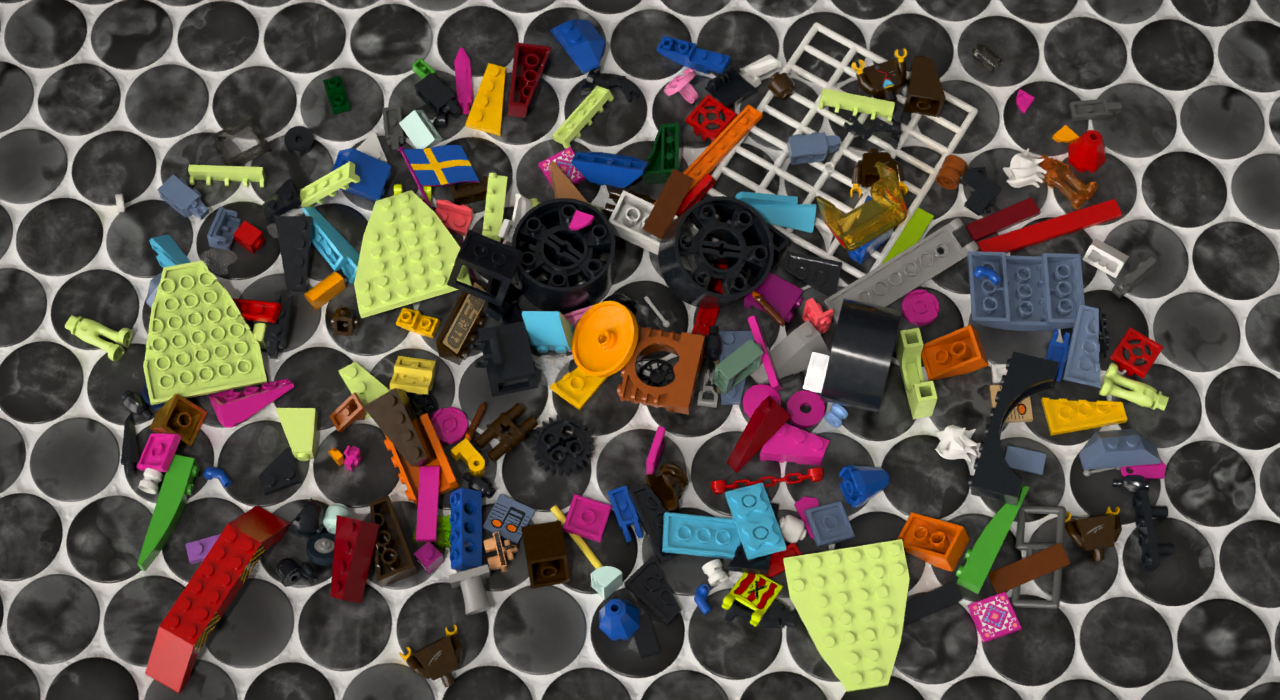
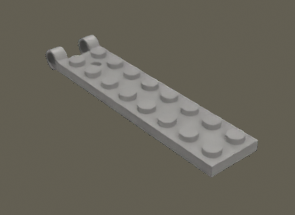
M958 217L825 299L822 303L827 310L833 309V320L836 324L838 323L844 298L887 307L966 258L968 251L976 252L980 248L975 240L965 247H961L952 234L964 226ZM942 248L944 253L939 254L937 249Z

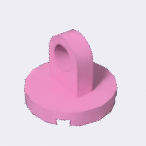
M692 68L684 70V75H677L666 85L664 92L667 96L679 92L687 102L693 104L699 96L689 82L694 78L696 72Z

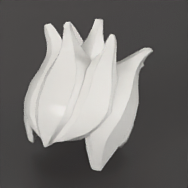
M1029 148L1024 152L1016 154L1011 160L1010 167L1003 168L1005 174L1009 177L1007 183L1014 188H1021L1027 185H1034L1039 188L1040 186L1037 181L1042 183L1043 180L1041 178L1044 179L1045 177L1042 173H1047L1037 165L1045 159H1038V156H1027Z
M949 425L945 430L936 431L940 443L935 450L945 459H966L971 463L972 460L968 453H972L976 457L978 456L977 448L975 447L978 444L971 440V436L976 429L969 431L965 430L966 427L961 428Z

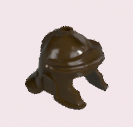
M666 463L660 467L657 477L648 474L645 478L647 485L661 501L665 510L674 511L679 508V499L684 493L686 485H688V478L680 465Z

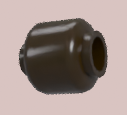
M776 72L769 78L771 81L768 84V88L776 99L785 100L795 92V83L787 73L779 74V72Z

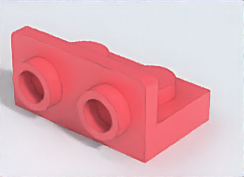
M438 199L435 213L447 230L466 236L474 218L473 210L466 205H456L449 200L442 201Z
M811 298L805 303L802 319L804 322L808 320L820 334H823L830 328L834 311L830 309L823 312L821 305Z

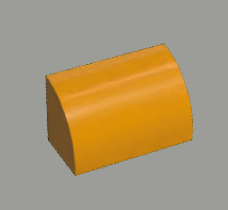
M334 271L307 291L304 297L317 311L346 289L344 279Z

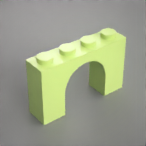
M919 328L900 331L895 348L913 419L932 416L938 399L934 382L924 381L921 367V353L924 344Z

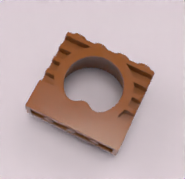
M638 325L637 346L627 365L622 368L621 377H623L622 384L619 383L617 388V395H619L620 401H631L634 404L642 403L645 406L649 405L655 408L663 407L666 408V411L689 415L706 344L705 336L685 332L676 334L673 331L665 332L662 329L654 330L651 327L642 328ZM659 351L677 355L679 361L673 368L675 379L669 385L652 387L643 383L638 378L635 366L646 355Z

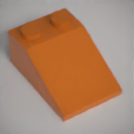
M971 324L925 343L921 353L930 381L971 373L989 365L979 333Z
M911 512L897 540L902 539L905 552L934 567L951 572L954 571L970 540L963 526Z

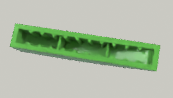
M175 454L173 456L168 471L165 474L137 565L142 571L147 570L170 538L182 515L189 495L193 493L194 477H197L199 474V466L195 458Z
M1028 486L1023 487L1018 506L1006 503L985 527L973 549L968 548L964 557L967 562L965 566L960 565L955 575L959 577L956 584L977 594L979 593L1029 489Z

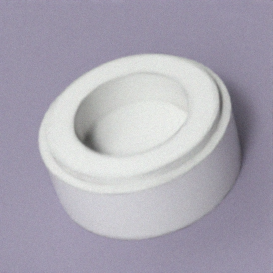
M115 194L118 213L125 212L123 194Z

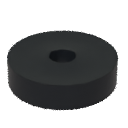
M295 126L289 129L284 137L287 150L294 155L308 153L312 150L315 142L311 130L304 126Z

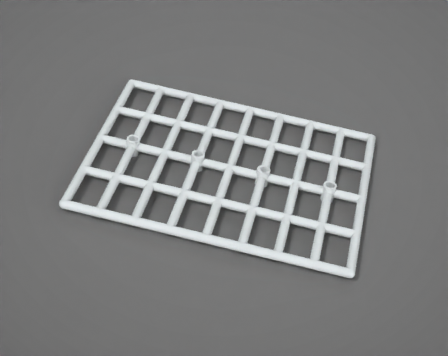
M816 22L808 31L781 73L789 74L790 71H793L824 89L845 92L834 85L843 72L857 79V71L848 66L856 52L878 64L888 60ZM817 31L850 48L842 62L808 45ZM804 51L837 68L828 82L795 65ZM906 71V79H908L909 72ZM770 90L756 108L759 112L763 113L765 111L797 129L793 135H802L803 133L808 135L816 132L807 127L816 113L841 126H844L845 122L853 125V123L825 108H822V110L818 109L821 93L815 102L796 92L790 96L793 100L810 108L801 123L768 105L774 96ZM944 91L946 101L969 112L962 125L959 127L941 116L938 118L924 115L956 133L948 147L914 130L922 117L921 114L916 113L908 125L901 123L900 130L903 133L899 138L896 150L889 143L874 135L867 139L890 152L893 159L897 156L930 174L921 189L907 181H903V184L908 187V191L917 195L907 212L903 207L874 192L877 186L861 187V184H859L863 195L854 209L820 191L826 180L831 177L851 188L853 187L852 179L834 170L842 155L855 162L862 160V156L847 149L852 140L859 136H855L850 132L830 162L825 164L821 162L808 163L822 171L814 186L780 168L789 155L788 143L781 141L756 126L749 132L783 150L775 163L772 164L741 147L740 145L746 138L745 136L719 163L711 176L717 181L721 173L752 189L755 193L774 194L766 188L774 176L778 175L809 192L802 204H811L814 198L818 197L848 214L849 217L841 230L815 217L814 225L833 235L827 227L828 225L840 239L842 237V240L850 244L852 237L847 232L855 220L859 219L866 197L869 195L876 202L904 216L896 230L892 232L882 252L875 251L871 255L877 259L869 271L871 272L882 265L935 182L936 175L939 169L942 168L945 157L953 153L977 115L978 110ZM899 93L896 94L897 101L904 105L905 97ZM861 113L857 120L863 125L869 114ZM875 116L887 123L886 117ZM909 135L943 153L935 168L901 150ZM736 152L769 170L760 185L726 167ZM713 188L707 192L712 197L726 196ZM771 224L790 238L791 241L823 259L842 262L841 269L858 279L866 275L833 256L840 245L836 237L828 250L824 251L792 233L794 229H785Z

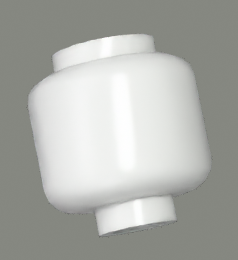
M786 515L778 521L785 541L792 544L804 539L807 530L804 529L805 524L803 520L792 515Z

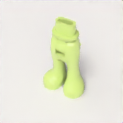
M71 315L65 324V328L70 330L71 334L106 351L108 358L115 362L123 357L125 353L123 347H129L133 336V331L129 328H122L117 332L99 322L81 316ZM99 336H105L117 342L118 344H113L111 342L105 341L101 339Z
M1112 362L1107 369L1099 390V395L1116 396L1153 410L1158 408L1164 411L1169 397L1162 395L1161 391L1157 393V390L1152 386L1120 375L1118 373V365ZM1119 386H1122V387H1124V388H1128V389H1130V390H1132V391L1125 390V389H1123V388H1121V387H1119Z

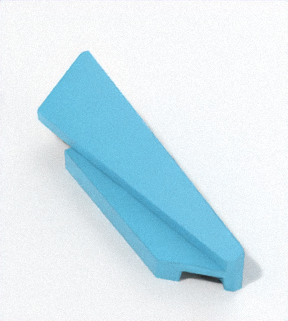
M740 192L736 194V199L753 207L766 223L812 233L814 230L816 204H798V197L753 192Z
M303 207L302 212L306 216L313 218L311 237L313 245L334 271L341 269L350 284L354 283L360 254L316 208Z
M170 235L158 236L149 240L153 250L159 254L156 258L162 268L191 263Z

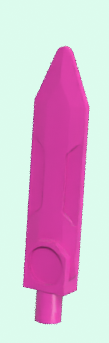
M460 48L454 61L457 101L459 102V107H462V113L469 114V106H472L473 101L471 65L465 50Z

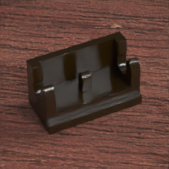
M483 176L482 181L479 183L474 182L454 187V184H451L450 190L454 204L466 205L486 200L487 177Z

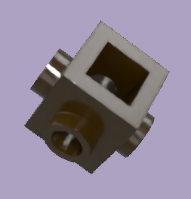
M348 307L336 309L335 314L331 315L333 335H353L355 329L359 327V317L356 316V310H350Z

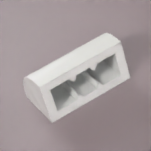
M1096 238L1091 243L1082 260L1116 278L1129 256Z

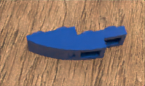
M663 36L656 49L658 53L666 58L708 75L711 71L720 74L726 72L731 62V58L728 55L697 48L696 43Z

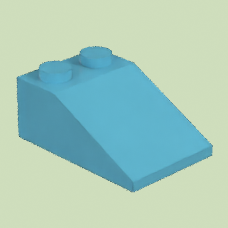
M522 311L530 343L537 352L547 353L548 350H555L558 353H566L567 351H572V337L575 328L560 311Z

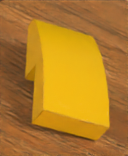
M402 308L396 321L397 326L430 338L435 337L441 323L438 318L425 316L420 311Z

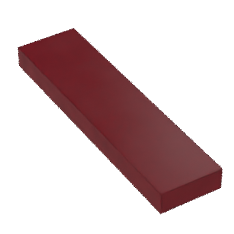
M1030 197L967 224L965 228L972 240L978 242L1040 215L1041 211L1033 198Z

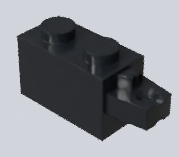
M430 73L415 85L416 95L436 114L449 113L455 119L461 115V109L457 106L458 102L456 101L455 92L451 88H447L440 77H435Z

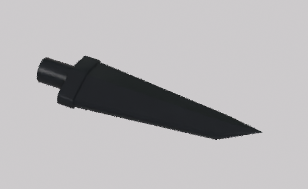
M132 412L125 420L121 465H127V474H135V465H138L140 460Z

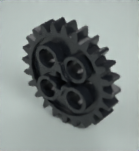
M557 415L555 421L549 417L548 424L543 421V428L537 427L539 434L533 433L535 440L531 441V445L534 447L531 450L532 454H535L534 460H539L538 466L545 465L544 472L551 469V475H554L557 471L559 472V477L562 476L563 472H566V475L569 476L570 471L577 474L578 467L584 470L583 463L589 465L588 458H593L591 451L595 450V446L592 445L594 438L591 437L592 431H587V424L581 426V419L575 422L574 416L567 420V415H564L563 419L560 420L559 415ZM565 431L572 432L570 436L563 435ZM547 439L555 440L552 444L545 442ZM574 447H578L581 449L579 452L576 453L571 451V449ZM556 455L563 457L561 460L553 459Z

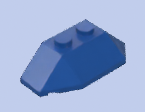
M569 20L550 30L583 74L600 66L606 42L589 20Z
M577 151L572 159V164L589 182L596 183L597 185H610L616 188L627 187L643 175L648 167V162L639 158L605 152L583 153L582 151Z

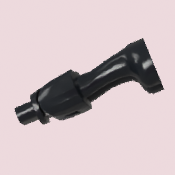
M775 599L759 623H761L763 628H784L785 626L794 628L797 613L789 611V607ZM735 600L730 609L726 611L724 621L731 622L736 617L752 619V614L755 611L736 604L741 602Z

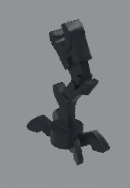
M601 66L588 73L581 92V97L587 96L591 93L592 86L597 84L608 90L611 87L620 86L629 103L632 102L631 94H634L637 98L640 97L639 90L632 83L625 80L626 76H619L611 81L598 78L597 75L600 74Z
M902 109L897 110L892 115L893 119L891 121L893 125L882 124L879 120H875V126L865 129L854 116H851L850 122L853 125L845 122L843 127L855 136L863 137V141L869 139L871 135L878 131L891 132L889 143L896 150L899 142Z

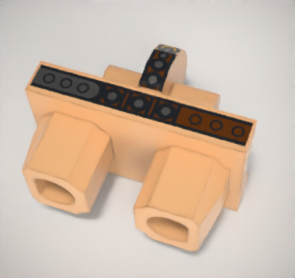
M495 532L492 538L483 541L486 553L497 550L498 556L487 558L490 570L501 569L502 572H506L508 570L504 555H507L508 560H513V553L517 552L518 548L516 545H511L510 540H505V547L502 548L499 532Z

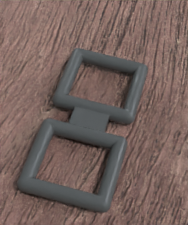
M1020 506L1015 546L1017 550L1028 551V556L1056 545L1054 543H1024L1026 513L1058 514L1056 544L1061 543L1064 548L1065 507ZM1062 568L1054 571L1052 601L1020 599V585L1012 589L1011 605L1023 608L1058 609L1060 606Z

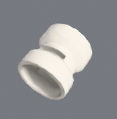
M146 468L143 474L144 479L140 481L138 488L150 494H157L158 484L162 481L164 475L155 469Z
M720 559L712 560L703 565L702 569L704 574H707L709 577L708 582L710 586L719 585L728 579L727 573L722 569Z

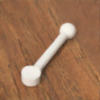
M648 296L644 297L645 301L663 322V326L669 327L670 322L665 320Z

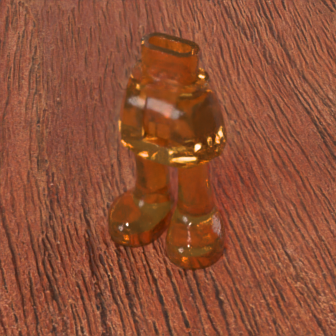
M1045 154L1039 158L1045 159L1037 165L1047 172L1046 174L1042 173L1045 176L1044 180L1051 189L1054 187L1060 189L1070 200V205L1074 210L1082 207L1085 200L1088 201L1099 187L1097 183L1093 181L1087 185L1082 183L1071 173V168L1057 159L1054 160V158H1048ZM1066 180V181H1067L1075 190H1077L1079 193H1076L1075 191H1073V190H1072L1065 182H1063V181Z

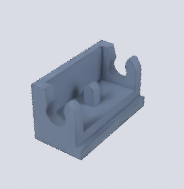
M219 207L207 234L209 247L230 250L234 240L233 234L241 224V219L236 218L238 215L236 211Z
M1008 445L1005 448L1004 459L1012 469L1042 476L1046 454Z

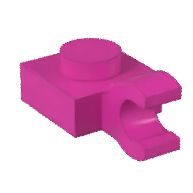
M347 446L344 451L346 455L344 465L347 470L353 472L355 467H359L361 464L362 454L360 448L355 446L350 448V446Z

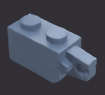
M172 175L157 189L161 199L184 217H190L193 214L202 220L209 213L208 208L202 203L200 192L195 188L191 189L188 187V183L181 177L178 179L175 175Z

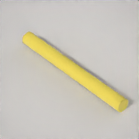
M555 505L550 510L558 521H561V525L564 526L566 517L558 506ZM568 533L595 569L603 567V564L581 536Z

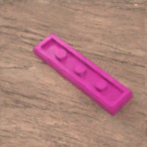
M753 315L748 317V322L755 342L762 347L764 352L762 362L770 385L775 391H780L783 388L759 320Z
M440 466L420 467L416 527L417 542H437Z

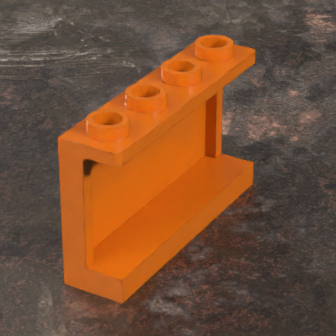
M426 413L420 416V423L437 459L425 466H440V496L459 487V483L434 425ZM386 436L384 443L387 450H391L394 455L391 457L395 468L399 467L401 473L398 474L402 485L406 484L407 486L406 496L409 501L413 500L415 505L418 506L420 468L411 467Z

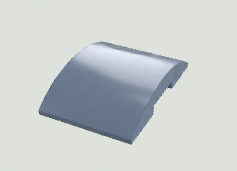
M967 252L973 323L1014 331H1046L1074 326L1078 305H1085L1080 254L1043 253L1042 256H1006V252ZM979 265L990 267L1002 280L997 285H994L984 275L980 279L976 278L973 275V271Z

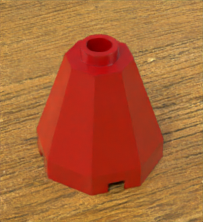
M1097 130L1086 131L1067 148L1068 163L1078 172L1090 171L1089 173H1095L1106 162L1104 140Z

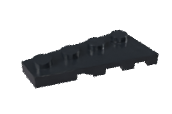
M647 483L628 490L627 493L659 564L683 555L662 552L664 513L667 511Z

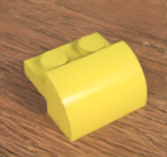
M398 356L394 365V374L390 381V390L398 388L405 390V392L428 395L429 390L432 391L436 361Z

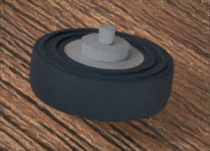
M319 533L312 536L306 545V553L309 560L318 565L333 564L335 535Z

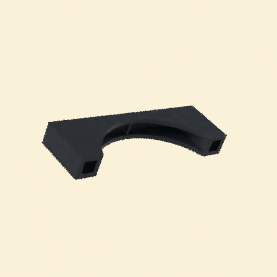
M1013 352L1012 358L1007 360L1006 375L1003 374L1000 386H1002V389L997 391L995 398L997 405L996 408L991 410L990 419L992 420L990 425H986L984 433L986 439L985 442L981 441L979 447L981 455L980 458L975 459L974 476H970L968 487H971V495L1018 506L1023 490V480L1011 470L1003 457L1000 447L1002 428L1009 414L1020 402L1037 392L1054 388L1059 373V362Z

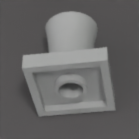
M488 564L448 575L451 588L461 586L466 615L481 613L493 608L482 581L483 579L490 578Z

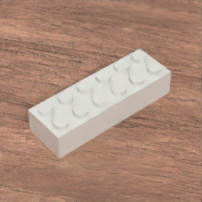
M623 190L609 219L614 234L658 255L661 239L643 230L654 205ZM685 220L680 231L695 237L699 230L693 223ZM712 237L704 238L705 241H719L718 239ZM682 240V245L688 247V243ZM687 256L680 257L684 268L692 271Z

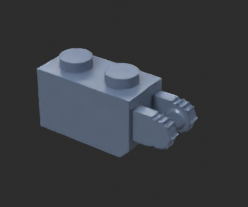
M813 132L808 135L796 134L788 137L787 147L791 165L824 161L828 153L838 152L841 142L840 137L826 136L825 132Z

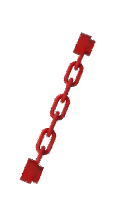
M818 467L807 470V475L789 473L783 478L766 476L752 482L748 479L736 480L728 485L726 480H716L710 483L711 490L717 495L725 493V489H739L737 488L739 485L736 483L747 482L745 485L750 486L762 482L764 484L763 480L772 479V484H765L764 487L775 486L778 482L796 484L802 482L803 479L819 482L823 480L824 472L823 468ZM789 476H797L798 480L789 481Z

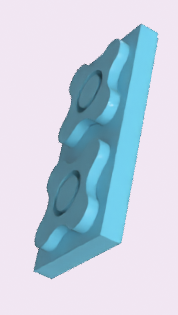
M763 482L725 492L730 512L748 560L786 550V544Z
M671 512L664 513L662 552L724 559L734 558L735 551L740 545L741 540L733 519Z

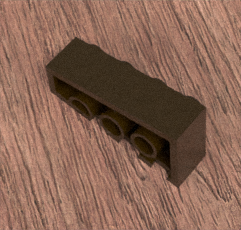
M394 388L363 406L411 467L420 468L437 459L405 390Z
M386 496L371 502V522L379 524L374 548L376 577L378 584L382 588L418 573L390 497Z

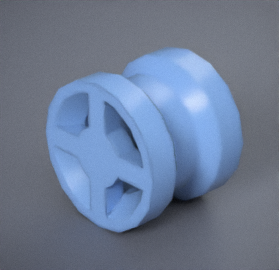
M832 404L830 412H826L824 419L830 425L839 428L842 425V420L846 419L849 414L842 406Z

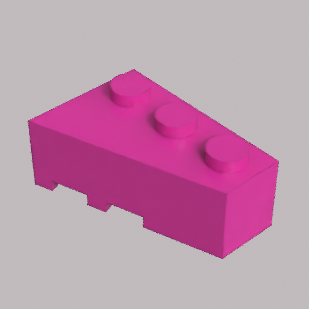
M785 423L765 443L760 452L759 461L796 462V464L821 466L830 440Z

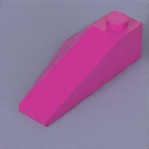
M287 378L263 383L262 387L247 386L243 391L234 392V389L218 392L209 395V399L219 423L223 427L232 428L291 390L294 384Z

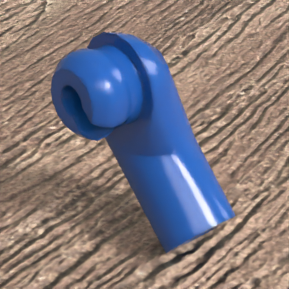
M979 265L973 271V275L976 278L980 279L984 275L994 285H997L1002 280L990 267Z
M209 466L203 472L205 479L218 478L224 488L232 484L226 472L221 468Z
M707 584L698 586L694 596L695 603L704 615L712 610L707 602L710 587Z

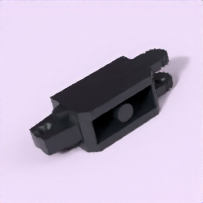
M276 294L274 303L281 305L282 296L281 294ZM288 295L286 305H281L282 308L276 323L268 322L264 339L266 348H269L268 356L270 359H277L279 350L288 346L293 321L292 295Z

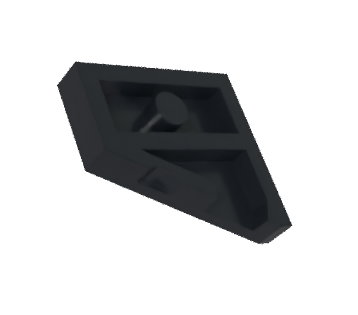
M291 178L262 205L268 221L275 219L274 216H280L302 204Z
M287 447L258 476L265 496L302 483L290 447Z

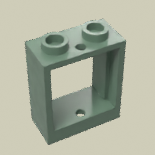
M750 339L716 366L712 382L724 395L759 368L764 353L762 347Z

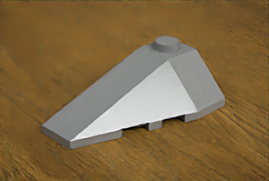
M808 320L792 331L770 351L780 380L783 377L792 374L796 375L801 371L807 370L812 351L830 356V352L821 334ZM761 359L759 368L750 376L757 384L766 385L770 382Z

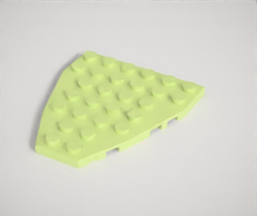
M412 190L377 200L373 207L364 232L354 281L361 318L458 290L447 285L460 251V246L436 213ZM462 265L457 281L472 286L468 267Z
M196 261L164 267L151 309L143 364L150 404L166 403L176 393L186 399L267 383L260 345L257 339L252 341L254 336L230 294L222 287L214 274L209 271L203 261Z
M902 539L783 558L790 600L808 630L819 654L832 669V672L840 680L846 691L851 692L888 686L901 643L910 580Z

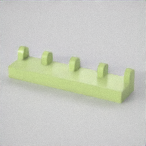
M596 86L552 135L554 141L561 143L565 149L571 147L570 142L573 138L581 137L580 131L586 124L590 126L593 123L591 118L597 112L602 113L604 111L602 106L606 101H613L614 98L610 90Z
M823 88L818 109L822 110L823 105L835 107L836 113L839 112L840 108L853 111L852 116H856L857 112L870 114L872 120L875 119V116L886 117L887 123H891L895 102Z
M349 161L301 189L300 201L302 204L299 206L313 207L315 202L321 204L327 195L334 197L337 194L336 190L340 188L343 190L348 189L350 182H360V177L355 174V164Z
M189 165L188 168L190 185H195V180H206L207 186H211L212 181H225V186H230V181H242L243 187H248V182H260V187H265L266 175L263 167Z
M489 173L482 235L500 242L501 238L498 237L503 222L507 176Z

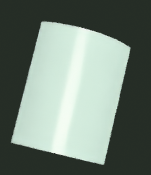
M414 110L399 123L416 149L431 148L443 140L423 110Z
M603 566L591 573V586L604 600L623 585L622 572L615 567Z

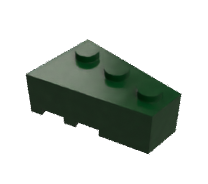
M661 124L653 143L654 146L651 154L647 158L648 167L642 175L645 184L666 183L673 169L682 173V131L680 124Z

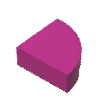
M1019 89L1016 103L1018 108L1025 114L1034 102L1035 97Z
M576 210L569 229L579 230L591 225L594 221V216Z

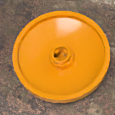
M604 301L592 306L583 314L575 327L572 337V355L576 365L583 372L594 377H608L620 371L629 362L638 342V324L632 311L618 302Z

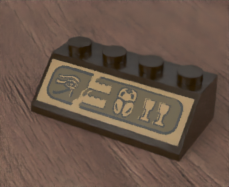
M470 277L472 287L486 292L487 289ZM466 292L461 293L436 340L439 357L458 365L461 364L462 360H466L470 345L475 343L479 328H483L486 322V313L483 312L485 300Z

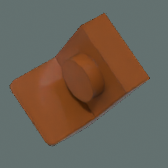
M353 393L329 416L338 432H343L355 420H365L364 405L357 393Z

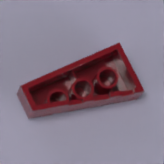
M516 42L507 116L526 118L550 59L552 47Z
M337 515L330 597L355 603L362 602L379 524Z

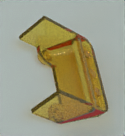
M879 161L876 163L880 180L871 186L870 194L872 199L842 216L840 210L836 209L834 204L821 196L816 197L825 224L841 246L848 251L858 249L899 225L907 217V208L896 172Z

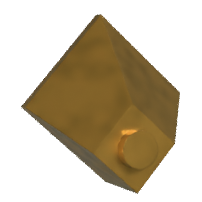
M176 393L157 411L149 429L156 433L178 434L182 437L179 443L190 447L199 432L207 412Z

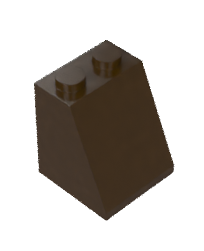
M914 55L908 76L903 111L939 118L945 102V94L934 61L926 56Z
M561 521L521 527L531 589L571 582Z

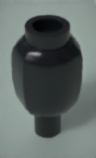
M710 326L709 334L705 337L704 354L708 361H718L722 353L721 338L717 334V327Z
M130 390L123 393L121 399L123 400V405L129 411L138 416L142 415L147 420L153 416L148 410L147 403L139 394Z
M468 472L463 475V479L468 482L469 489L482 492V498L487 497L490 499L494 496L496 489L493 488V483L481 475L472 476Z
M1127 475L1121 480L1113 479V487H1119L1123 492L1135 495L1140 490H1148L1149 492L1150 480H1146L1143 476Z

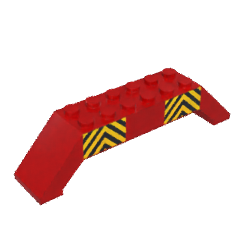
M255 506L227 524L160 624L145 674L179 694L182 692L191 678L190 675L198 652L265 550L277 541H281L290 523L259 506Z

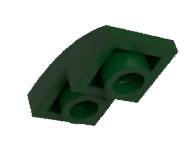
M341 76L323 80L333 115L351 110Z

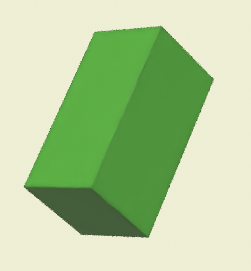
M421 58L412 64L413 71L422 79L430 73L436 77V71Z

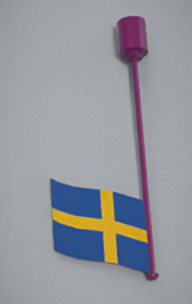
M443 145L426 149L398 148V152H401L427 206L432 210L433 208L422 187L480 182L460 145ZM468 267L470 277L478 282L473 270Z

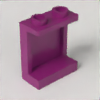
M769 272L762 284L753 290L764 297L783 318L785 324L786 322L790 323L794 316V309L796 307L799 308L804 300L802 298V289ZM752 292L745 296L744 307L751 309L754 306L767 313L760 303L753 299Z

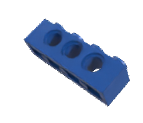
M460 488L452 492L450 497L451 569L465 571L482 566V492Z

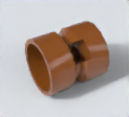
M948 155L945 157L942 168L939 169L935 180L941 187L955 190L960 183V177L964 175L968 165L962 158Z

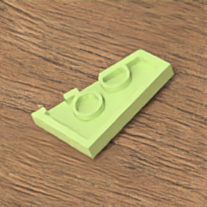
M357 362L339 370V374L350 393H357L364 406L390 391ZM365 410V418L368 419L371 416Z

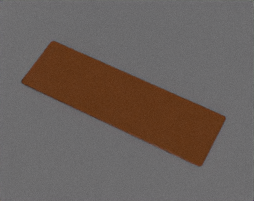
M673 169L643 227L644 231L660 239L662 238L683 201L693 178Z
M1058 543L990 572L988 576L996 594H1000L1070 564V561L1062 544Z

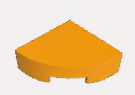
M1065 125L1053 135L1052 139L1059 143H1072L1079 136Z
M333 447L328 451V454L339 467L344 464V456L339 450Z

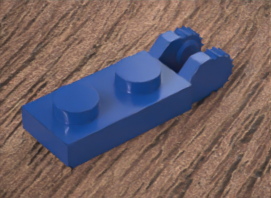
M1054 329L1045 359L1059 362V373L1056 381L1060 382L1069 348L1070 333L1066 332L1063 337V343L1056 342L1059 330Z
M627 486L608 491L607 494L625 540L630 542L631 535L627 529L628 526L634 525L638 538H642L643 535L637 513L627 493Z

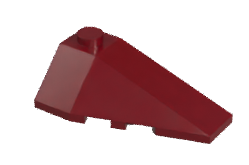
M770 395L755 409L727 460V463L736 473L744 467L791 417Z

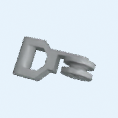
M707 369V373L705 372L703 390L699 392L698 406L717 408L718 394L713 390L712 386H706L709 381H711V385L714 384L712 379L715 370L711 373L710 369ZM706 392L712 393L714 400L703 399V394Z

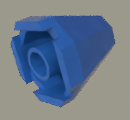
M848 465L844 466L839 472V478L843 477V482L840 483L841 492L846 503L853 504V508L862 506L887 488L890 481L888 472L881 467Z
M611 599L599 611V628L612 641L617 639L629 640L633 633L640 628V610L628 599Z

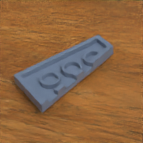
M1079 304L1062 380L1101 388L1099 309Z
M719 331L722 343V353L719 356L720 362L751 339L755 342L752 331ZM746 379L724 395L721 392V405H740Z

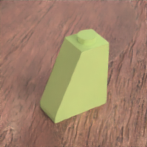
M276 408L277 415L295 459L300 461L315 459L318 423L316 408Z

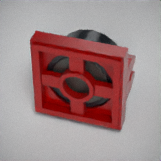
M708 94L686 118V123L693 127L695 136L698 137L701 134L703 141L708 138L714 141L737 117V113L725 107Z
M1130 327L1110 359L1119 364L1118 370L1120 372L1127 370L1126 376L1130 377L1135 373L1144 379L1164 347Z

